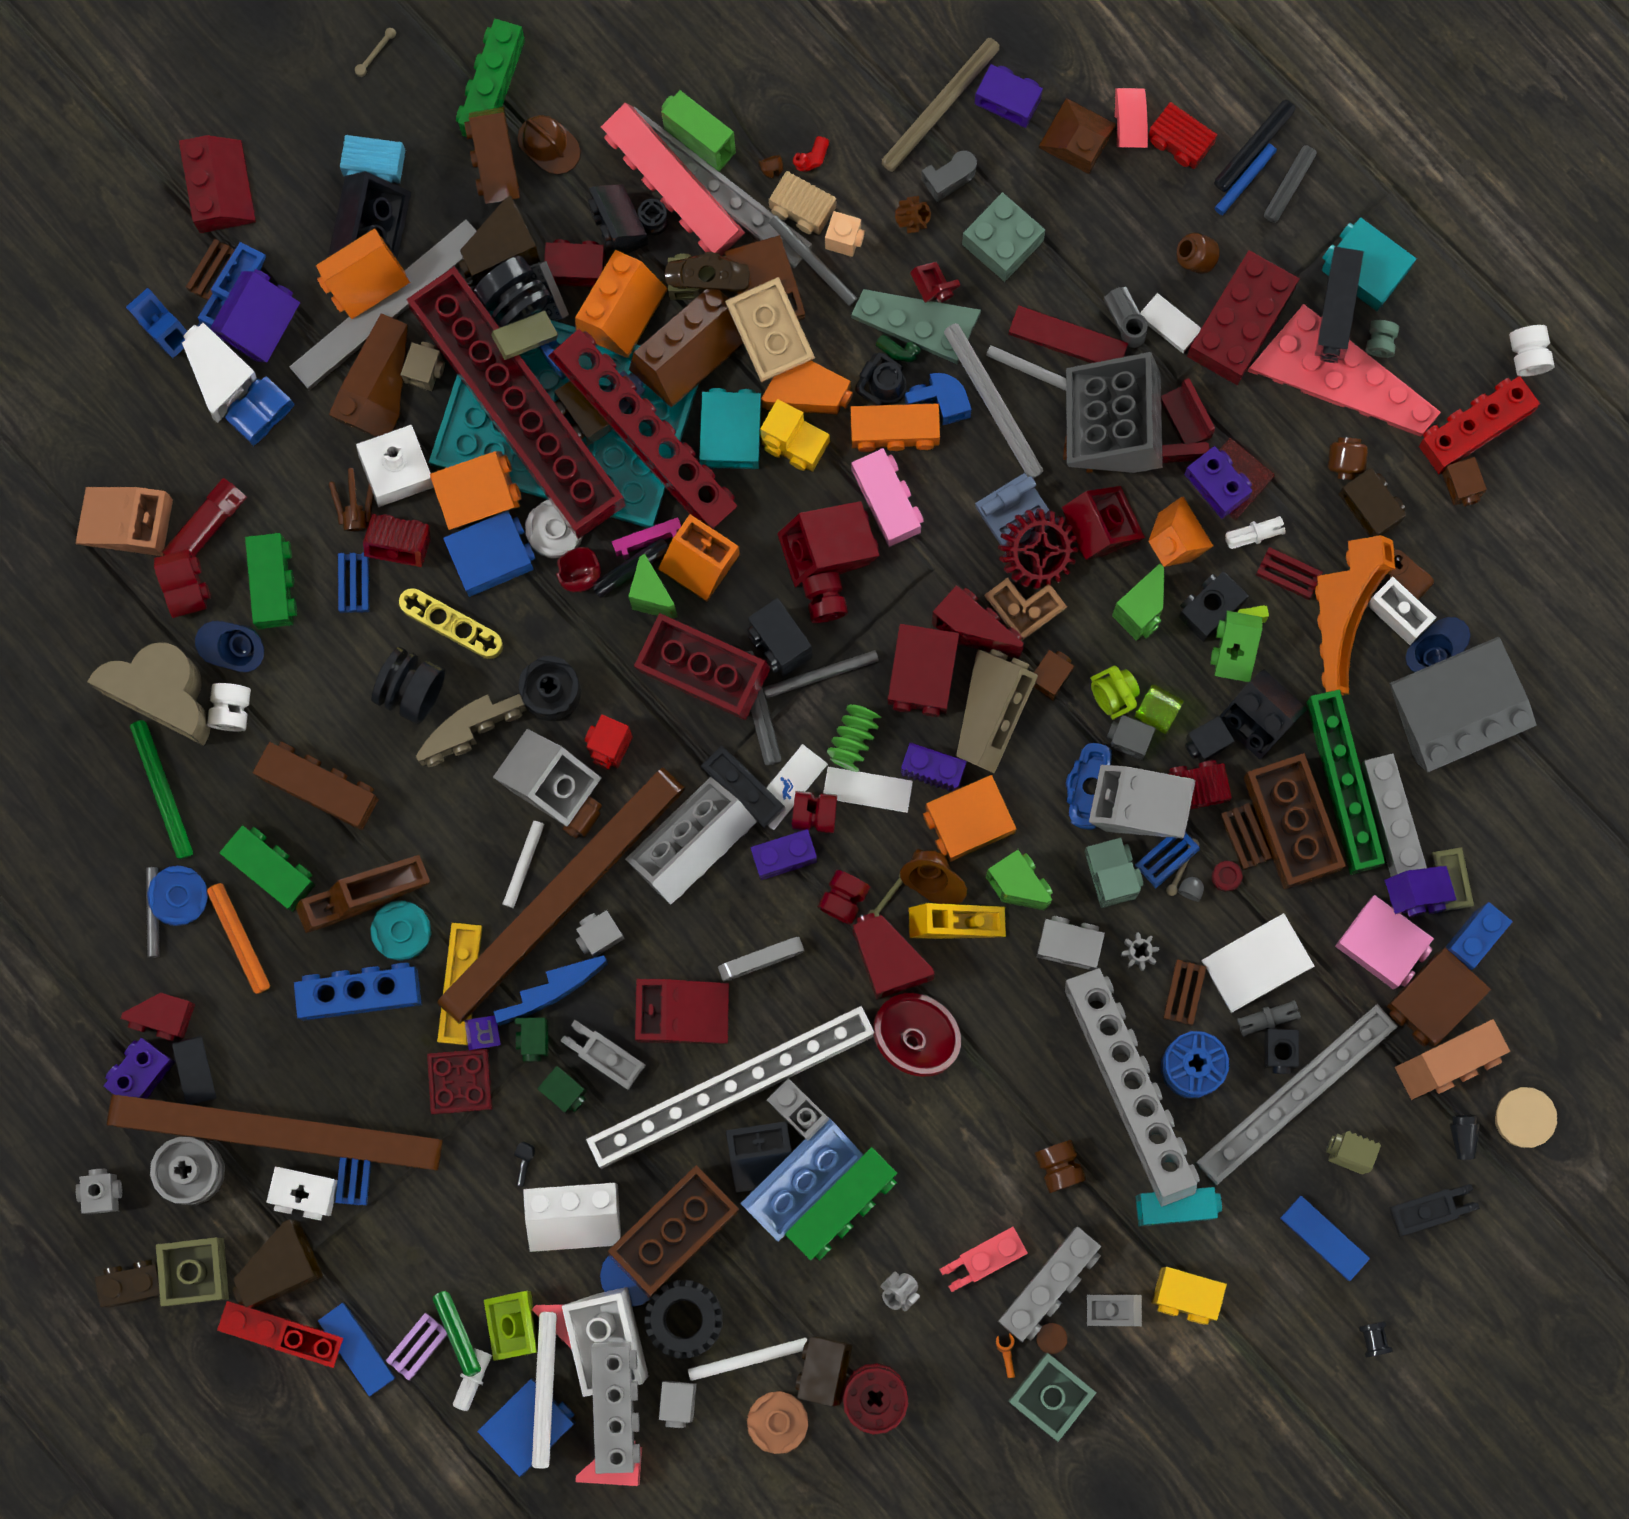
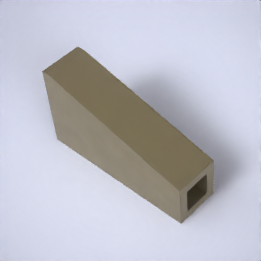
M978 649L956 757L995 773L1038 675L1029 671V664L1013 657L1012 662L1006 661L1008 655L992 649L989 654Z

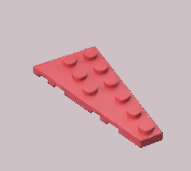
M1305 304L1301 306L1248 369V372L1255 375L1266 376L1273 379L1272 381L1276 383L1287 384L1300 389L1305 394L1343 408H1351L1358 411L1361 415L1372 416L1387 422L1390 426L1420 437L1441 413L1350 340L1344 360L1338 359V363L1321 361L1320 356H1315L1321 317Z

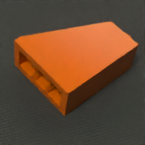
M808 361L773 377L761 398L762 408L771 410L776 400L779 399L802 412L838 414L841 406L846 408L853 396V392L850 391L851 381L813 361Z
M1180 497L1158 513L1148 541L1164 567L1192 562L1213 547L1212 542L1184 497Z

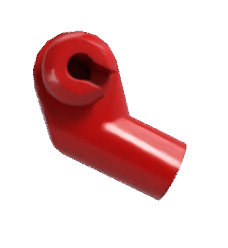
M817 136L811 152L806 154L797 153L793 157V164L796 169L801 172H807L821 166L830 141L824 137Z

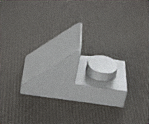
M1087 1295V1326H1142V1295Z

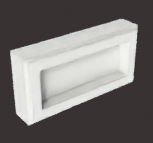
M1158 293L1140 313L1147 320L1149 327L1182 353L1193 343L1201 330L1197 324Z

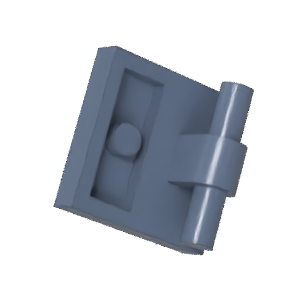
M1025 473L975 503L976 509L999 544H1006L1007 540L1002 539L1000 536L1002 533L1010 534L1011 530L1006 527L1007 523L1017 525L1015 521L1016 515H1021L1025 519L1026 510H1031L1034 516L1038 508L1043 509L1045 514L1049 511L1034 488L1037 486L1031 476L1027 477ZM1034 527L1026 531L1019 542L1028 540Z

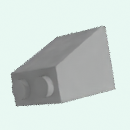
M526 729L493 776L494 779L511 792L565 826L570 824L601 779L599 775L562 746L529 729Z

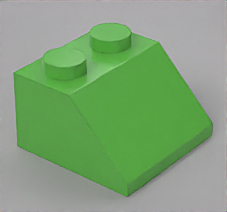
M1161 564L1157 565L1116 603L1112 616L1136 641L1142 636L1147 639L1158 629V624L1162 621L1160 615L1163 610L1164 567Z

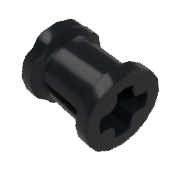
M1385 1321L1359 1327L1360 1332H1363L1367 1348L1365 1357L1393 1352L1392 1347L1388 1346L1384 1327H1386Z

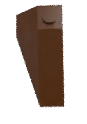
M382 313L380 314L340 387L329 416L340 423L374 437L394 431L401 412L400 399L403 379L400 374L406 357L408 324Z

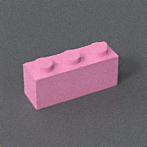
M884 448L852 462L851 470L888 547L921 533L920 523L924 522L918 507L912 508L908 497L911 496L910 490L904 480L899 481L895 473L899 469L892 454L887 456Z

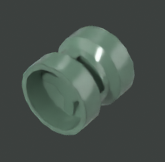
M1386 320L1371 321L1369 328L1371 338L1367 341L1366 353L1382 358L1393 357L1396 349L1394 339L1398 336L1399 325Z

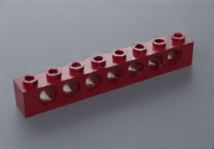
M578 328L548 357L685 510L714 529L737 507L733 501L735 499L734 495L725 486H719L714 480L715 474L707 465H701L694 458L696 454L687 443H681L674 435L676 431L672 425L666 420H660L655 414L656 408L648 399H642L635 392V384L627 376L622 377L618 373L613 359L605 353L601 354L595 347L597 343L588 332H582ZM580 356L590 358L592 362L590 370L580 366ZM600 378H606L611 382V392H605L600 388ZM620 400H626L630 403L632 407L630 414L621 412L619 408ZM640 422H645L651 427V435L649 437L640 433ZM660 444H665L670 448L671 456L669 459L663 458L660 455ZM680 466H685L689 469L691 473L689 481H685L679 476ZM700 488H705L710 493V501L708 503L700 500L698 496Z

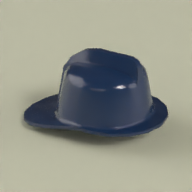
M1446 617L1436 621L1408 648L1405 656L1408 667L1411 671L1417 672L1465 651L1471 637L1469 627L1463 620L1456 617Z
M211 621L205 623L198 630L195 637V647L198 654L206 662L215 666L240 672H249L255 670L264 658V646L259 634L247 625Z

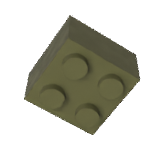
M215 1237L156 1244L161 1307L229 1300L224 1238Z

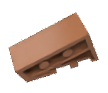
M1494 1019L1396 1066L1395 1069L1411 1100L1434 1089L1440 1094L1455 1086L1453 1080L1460 1077L1461 1081L1464 1082L1478 1075L1479 1073L1476 1069L1483 1065L1488 1070L1501 1064L1502 1060L1500 1057L1509 1053L1510 1050Z

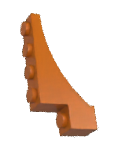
M1382 535L1348 541L1349 550L1346 552V561L1350 570L1317 576L1318 585L1315 588V594L1320 606V614L1317 621L1322 633L1320 655L1324 660L1322 683L1326 692L1340 690L1342 696L1349 695L1351 652L1360 620L1373 593L1390 570L1395 569L1393 540Z

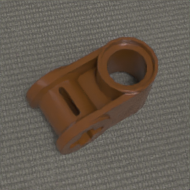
M1394 549V559L1397 565L1394 570H1390L1383 580L1387 583L1394 577L1419 600L1434 584V580L1428 572L1415 564L1404 552Z

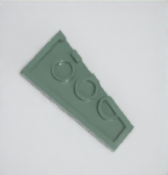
M863 289L851 314V318L907 343L911 341L919 348L957 364L959 358L946 338L944 331L947 327L957 323L966 338L969 339L981 314V310L933 301L925 303L922 299Z

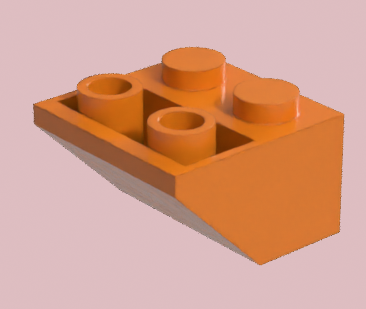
M689 514L673 537L658 570L707 602L739 557V546Z

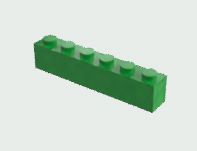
M1340 690L1310 696L1306 705L1350 875L1378 869L1385 864L1341 692Z

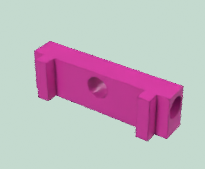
M677 517L614 540L612 545L616 556L623 555L624 560L630 558L629 552L651 545L660 538L664 540L670 537L673 538L680 529L681 524Z

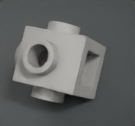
M107 1169L88 1170L89 1176L79 1177L80 1184H76V1199L78 1202H81V1212L83 1214L119 1211L118 1198H122L121 1180H117V1175L107 1174Z

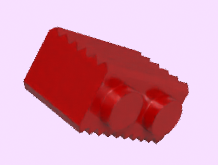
M1170 102L1151 126L1148 137L1157 149L1161 151L1166 149L1172 153L1174 159L1184 167L1191 166L1192 169H1195L1215 144L1217 134Z

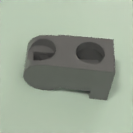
M959 151L953 156L952 161L935 171L932 165L921 171V180L936 202H938L974 178L977 160L971 152Z

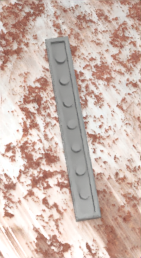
M634 107L742 229L758 241L779 235L768 223L775 216L772 212ZM788 226L809 249L812 248V243ZM781 237L790 266L795 268L803 258Z
M467 220L463 221L405 270L411 283L353 319L348 317L289 366L291 371L310 391L364 345L381 313L396 319L409 308L407 298L455 266L457 268L459 262L463 260L460 250L475 234V228Z
M1376 1004L1195 1163L1215 1186L1218 1185L1398 1026Z

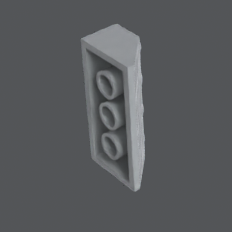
M710 777L625 860L671 905L699 877L703 876L707 869L723 856L741 836L745 835L757 821L735 796Z

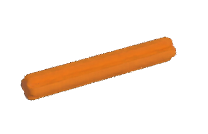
M219 883L209 887L207 894L253 992L259 994L268 990L270 983L224 885Z

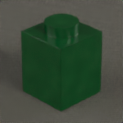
M558 1066L554 1068L537 1088L566 1114L571 1110L575 1113L586 1101L583 1095L587 1091Z

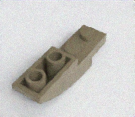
M487 694L464 706L446 719L425 741L416 755L418 762L421 766L433 767L444 762L443 757L455 753L458 756L472 750L471 746L477 744L473 732L484 733L495 727L494 724L505 719L506 722H510L522 716V712L526 711L527 708L521 695L517 694L492 704Z

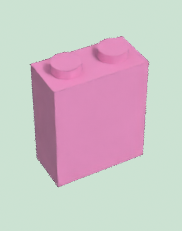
M1374 895L1369 899L1335 947L1394 990L1400 984L1405 987L1415 974L1411 969L1418 960L1423 963L1433 950L1429 945L1434 938L1403 915L1395 914L1392 907Z

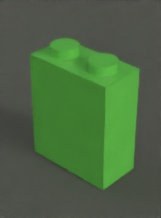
M681 90L674 97L672 95L669 96L663 103L661 112L664 130L720 172L736 153L734 131Z

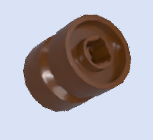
M1072 1140L1035 1152L1040 1169L1047 1172L1044 1180L1049 1194L1086 1180L1081 1164L1074 1161L1077 1153Z

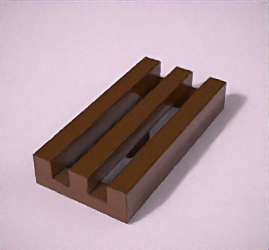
M214 239L186 285V289L208 301L212 291L210 289L207 294L205 292L206 288L216 275L226 255L228 254L231 257L235 249L233 250L230 246ZM221 250L218 256L216 257L215 261L213 262L212 266L210 267L209 271L205 275L204 279L202 280L201 284L198 288H196L200 280L202 279L203 275L205 274L206 270L208 269L209 265L216 256L217 252Z
M1249 803L1220 814L1242 870L1272 858ZM1241 813H1245L1247 821L1250 825L1252 833L1262 854L1261 857H1258L1257 852L1254 848L1252 840L1242 819ZM1233 816L1252 858L1248 862L1230 821V818Z
M1176 960L1163 1019L1193 1026L1206 966ZM1181 968L1187 969L1177 1014L1172 1015L1171 1011ZM1195 971L1198 972L1188 1018H1185L1183 1013L1192 973Z

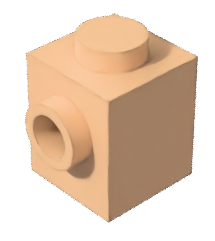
M833 211L825 236V249L853 257L856 246L861 247L865 235V230L861 229V219Z

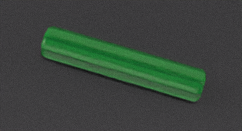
M446 1291L439 1292L433 1296V1302L464 1375L467 1377L474 1376L481 1371L478 1359L450 1293Z

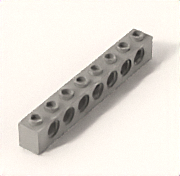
M1100 968L1066 980L1065 993L1160 1206L1162 1207L1194 1195L1197 1182L1200 1181L1199 1175L1193 1164L1188 1165L1184 1156L1187 1154L1186 1146L1182 1138H1176L1172 1127H1175L1170 1111L1168 1109L1164 1111L1160 1103L1162 1094L1156 1082L1151 1083L1147 1074L1150 1073L1148 1062L1145 1056H1139L1136 1050L1138 1042L1132 1029L1127 1030L1123 1021L1126 1019L1124 1009L1121 1003H1115L1112 997L1114 989L1108 976L1103 977ZM1100 1001L1104 1004V1007L1094 1009L1089 1003ZM1105 1027H1111L1116 1033L1108 1036L1103 1034L1101 1030ZM1124 1054L1128 1057V1060L1126 1062H1117L1113 1056ZM1134 1080L1140 1084V1087L1138 1089H1129L1125 1083ZM1146 1107L1149 1108L1153 1112V1114L1151 1116L1144 1117L1141 1116L1137 1112V1110L1139 1108ZM1155 1134L1161 1135L1165 1142L1155 1144L1151 1142L1149 1137ZM1165 1162H1172L1178 1169L1168 1172L1161 1165Z

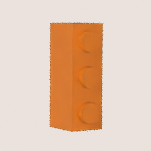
M939 404L851 406L852 448H858L860 452H871L875 448L887 447L889 451H901L905 447L916 446L918 450H930L934 446H939Z

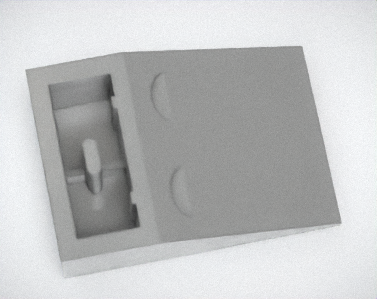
M1101 765L1089 823L1106 832L1184 838L1196 780L1127 766Z

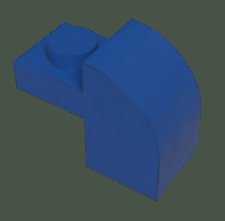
M145 289L126 306L143 329L169 356L174 358L184 349L182 343L185 339L183 336L187 330L165 308L150 289Z
M930 374V386L926 387L925 384L916 385L910 388L909 392L905 393L906 405L939 404V416L942 425L971 417V406L963 385L956 378L948 374Z

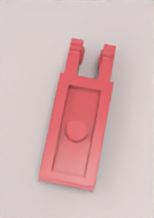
M1011 1227L959 1255V1259L939 1270L944 1275L955 1271L962 1264L965 1265L969 1275L962 1279H957L948 1286L951 1292L972 1281L975 1283L1028 1254L1015 1228Z

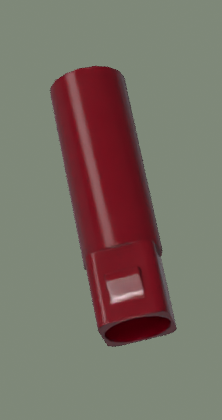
M222 478L206 497L205 502L162 550V553L167 555L189 549L192 557L196 556L226 519L231 517L246 500L247 496L228 480Z

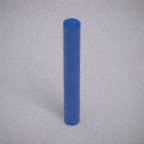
M1268 144L1216 205L1214 209L1218 214L1224 215L1277 152V149L1272 144Z

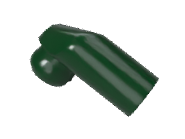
M886 335L880 336L876 342V347L889 357L897 360L913 362L921 352V349L911 341L906 344L905 348H902Z

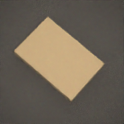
M779 277L725 301L761 382L815 359Z

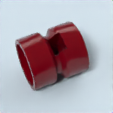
M821 573L802 581L805 597L811 600L808 604V610L812 623L830 622L848 615L845 597L839 595L843 590L839 573Z
M795 791L792 829H808L809 831L811 827H815L817 832L834 833L837 795L821 793L818 797H814L812 792Z
M836 870L829 883L831 891L824 893L817 908L841 922L852 925L859 911L857 903L864 901L870 886L844 871Z

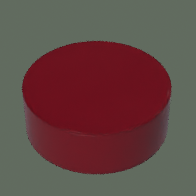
M1232 861L1220 862L1213 869L1211 876L1214 886L1223 892L1235 890L1240 885L1243 877L1241 868Z

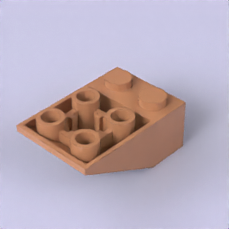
M86 487L76 544L163 556L162 550L165 547L173 499L166 491L147 488Z

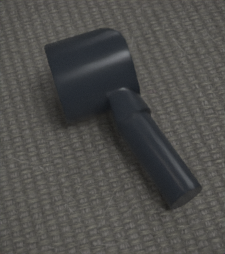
M524 1141L518 1145L514 1156L522 1159L517 1180V1186L524 1187L529 1163L535 1155V1148Z

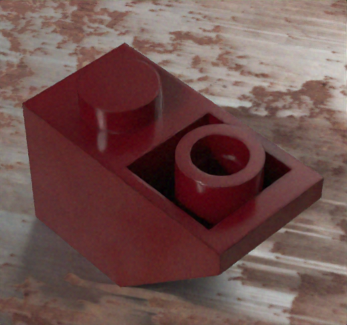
M159 993L123 1012L120 1019L129 1022L127 1028L145 1033L146 1028L157 1030V1037L174 1041L175 1036L184 1039L195 1004L184 999Z

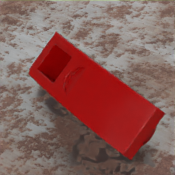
M231 1301L226 1302L217 1331L332 1368L335 1366L344 1339L343 1337L262 1310L245 1308L244 1305Z

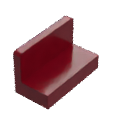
M1189 378L1183 380L1181 387L1161 396V404L1182 444L1200 443L1212 438L1215 427Z

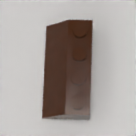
M706 289L633 353L629 370L671 408L744 344L725 303L729 298L719 289Z

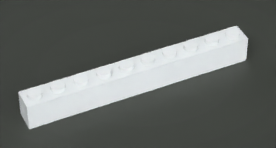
M862 1006L586 1139L598 1166L603 1169L874 1037L872 1026Z

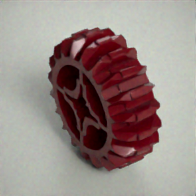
M1041 508L1036 510L1035 516L1031 510H1026L1025 519L1021 515H1016L1015 521L1017 525L1007 523L1006 527L1011 530L1010 534L1002 533L1000 536L1002 539L1007 540L1006 544L998 546L999 550L1006 551V554L1000 556L999 560L1003 563L1009 562L1004 567V571L1006 573L1013 572L1011 577L1013 581L1017 582L1021 579L1022 586L1028 587L1031 583L1035 589H1039L1041 582L1044 586L1048 584L1051 586V578L1055 582H1061L1059 573L1062 572L1067 575L1070 573V570L1065 567L1066 564L1076 563V560L1070 557V553L1078 552V548L1070 546L1071 543L1077 540L1075 535H1068L1073 529L1072 526L1069 524L1063 525L1065 522L1064 517L1058 516L1055 518V512L1049 510L1045 514ZM1045 525L1050 527L1055 533L1058 545L1049 543L1047 533L1045 532ZM1034 527L1028 540L1019 542L1023 534ZM1038 544H1040L1049 549H1042V551H1038L1039 554H1037L1034 551H1031L1027 548L1034 549L1035 545L1038 546ZM1018 553L1028 555L1029 564L1032 565L1031 572L1021 565ZM1057 555L1053 563L1042 570V568H1045L1047 559L1050 556Z

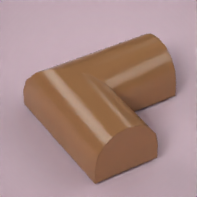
M1006 578L984 595L1008 628H1014L1023 637L1021 641L1067 608L1049 584L1025 601L1009 578Z

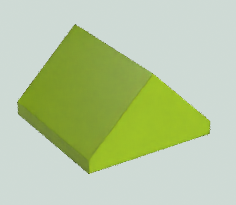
M522 1291L484 1300L494 1361L538 1353V1331L535 1313L532 1311L531 1291Z

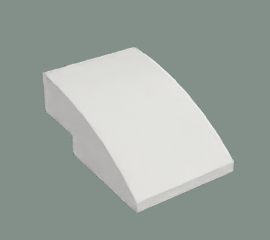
M1284 913L1201 960L1231 1013L1314 967Z

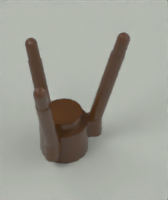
M350 467L348 468L350 506L345 507V512L343 511L335 483L330 481L329 487L338 513L339 525H343L344 531L367 530V523H370L374 494L369 484L365 509L363 511V506L357 505L354 469Z

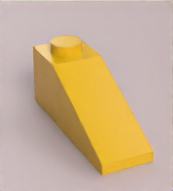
M933 903L910 907V938L1006 937L1005 907Z

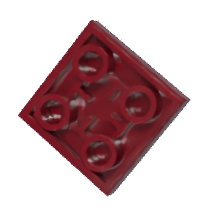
M488 1049L427 1054L431 1115L492 1110Z

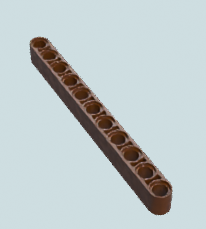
M664 767L657 771L446 990L437 1004L458 1024L466 1020L680 797L686 787Z
M113 1094L111 1095L106 1124L121 1128L363 1161L368 1160L377 1163L429 1170H439L443 1140Z

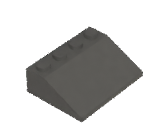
M1147 352L1066 368L1068 467L1129 473L1163 468L1160 370L1152 353Z
M1499 637L1389 683L1414 760L1427 772L1537 726L1529 699Z

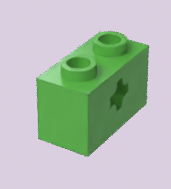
M1227 611L1225 621L1219 620L1216 638H1221L1219 648L1213 647L1210 664L1215 665V676L1250 682L1262 633V617ZM1234 643L1238 644L1237 648H1233Z

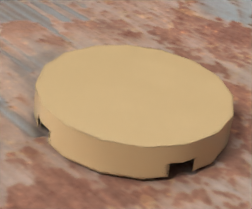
M1520 1087L1508 1092L1499 1101L1495 1124L1499 1134L1509 1144L1520 1148H1534L1544 1144L1553 1135L1557 1125V1111L1552 1100L1544 1092L1535 1088Z

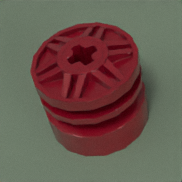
M879 1363L863 1365L853 1371L846 1380L843 1391L844 1411L850 1422L860 1431L870 1434L887 1433L896 1428L906 1415L908 1407L906 1385L901 1376L889 1366ZM873 1390L875 1393L881 1391L880 1397L882 1402L879 1404L876 1401L869 1403V1391Z

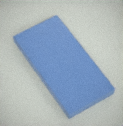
M829 1118L808 1141L805 1139L740 1204L779 1241L864 1154Z

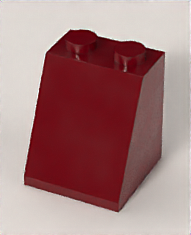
M861 501L799 513L777 533L795 588L803 586L802 581L808 577L827 572L846 573L868 566L879 556L878 543L872 535L869 526V516L864 510Z
M900 624L888 705H892L894 710L900 712H910L911 709L923 710V715L940 717V713L946 714L959 633Z
M870 913L857 918V924L853 925V934L876 1000L933 981V968L882 915L875 917L874 913Z

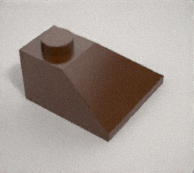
M1066 98L1042 139L1039 148L1090 174L1117 124Z

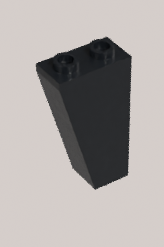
M1334 247L1315 356H1320L1321 361L1338 363V359L1344 360L1364 251Z

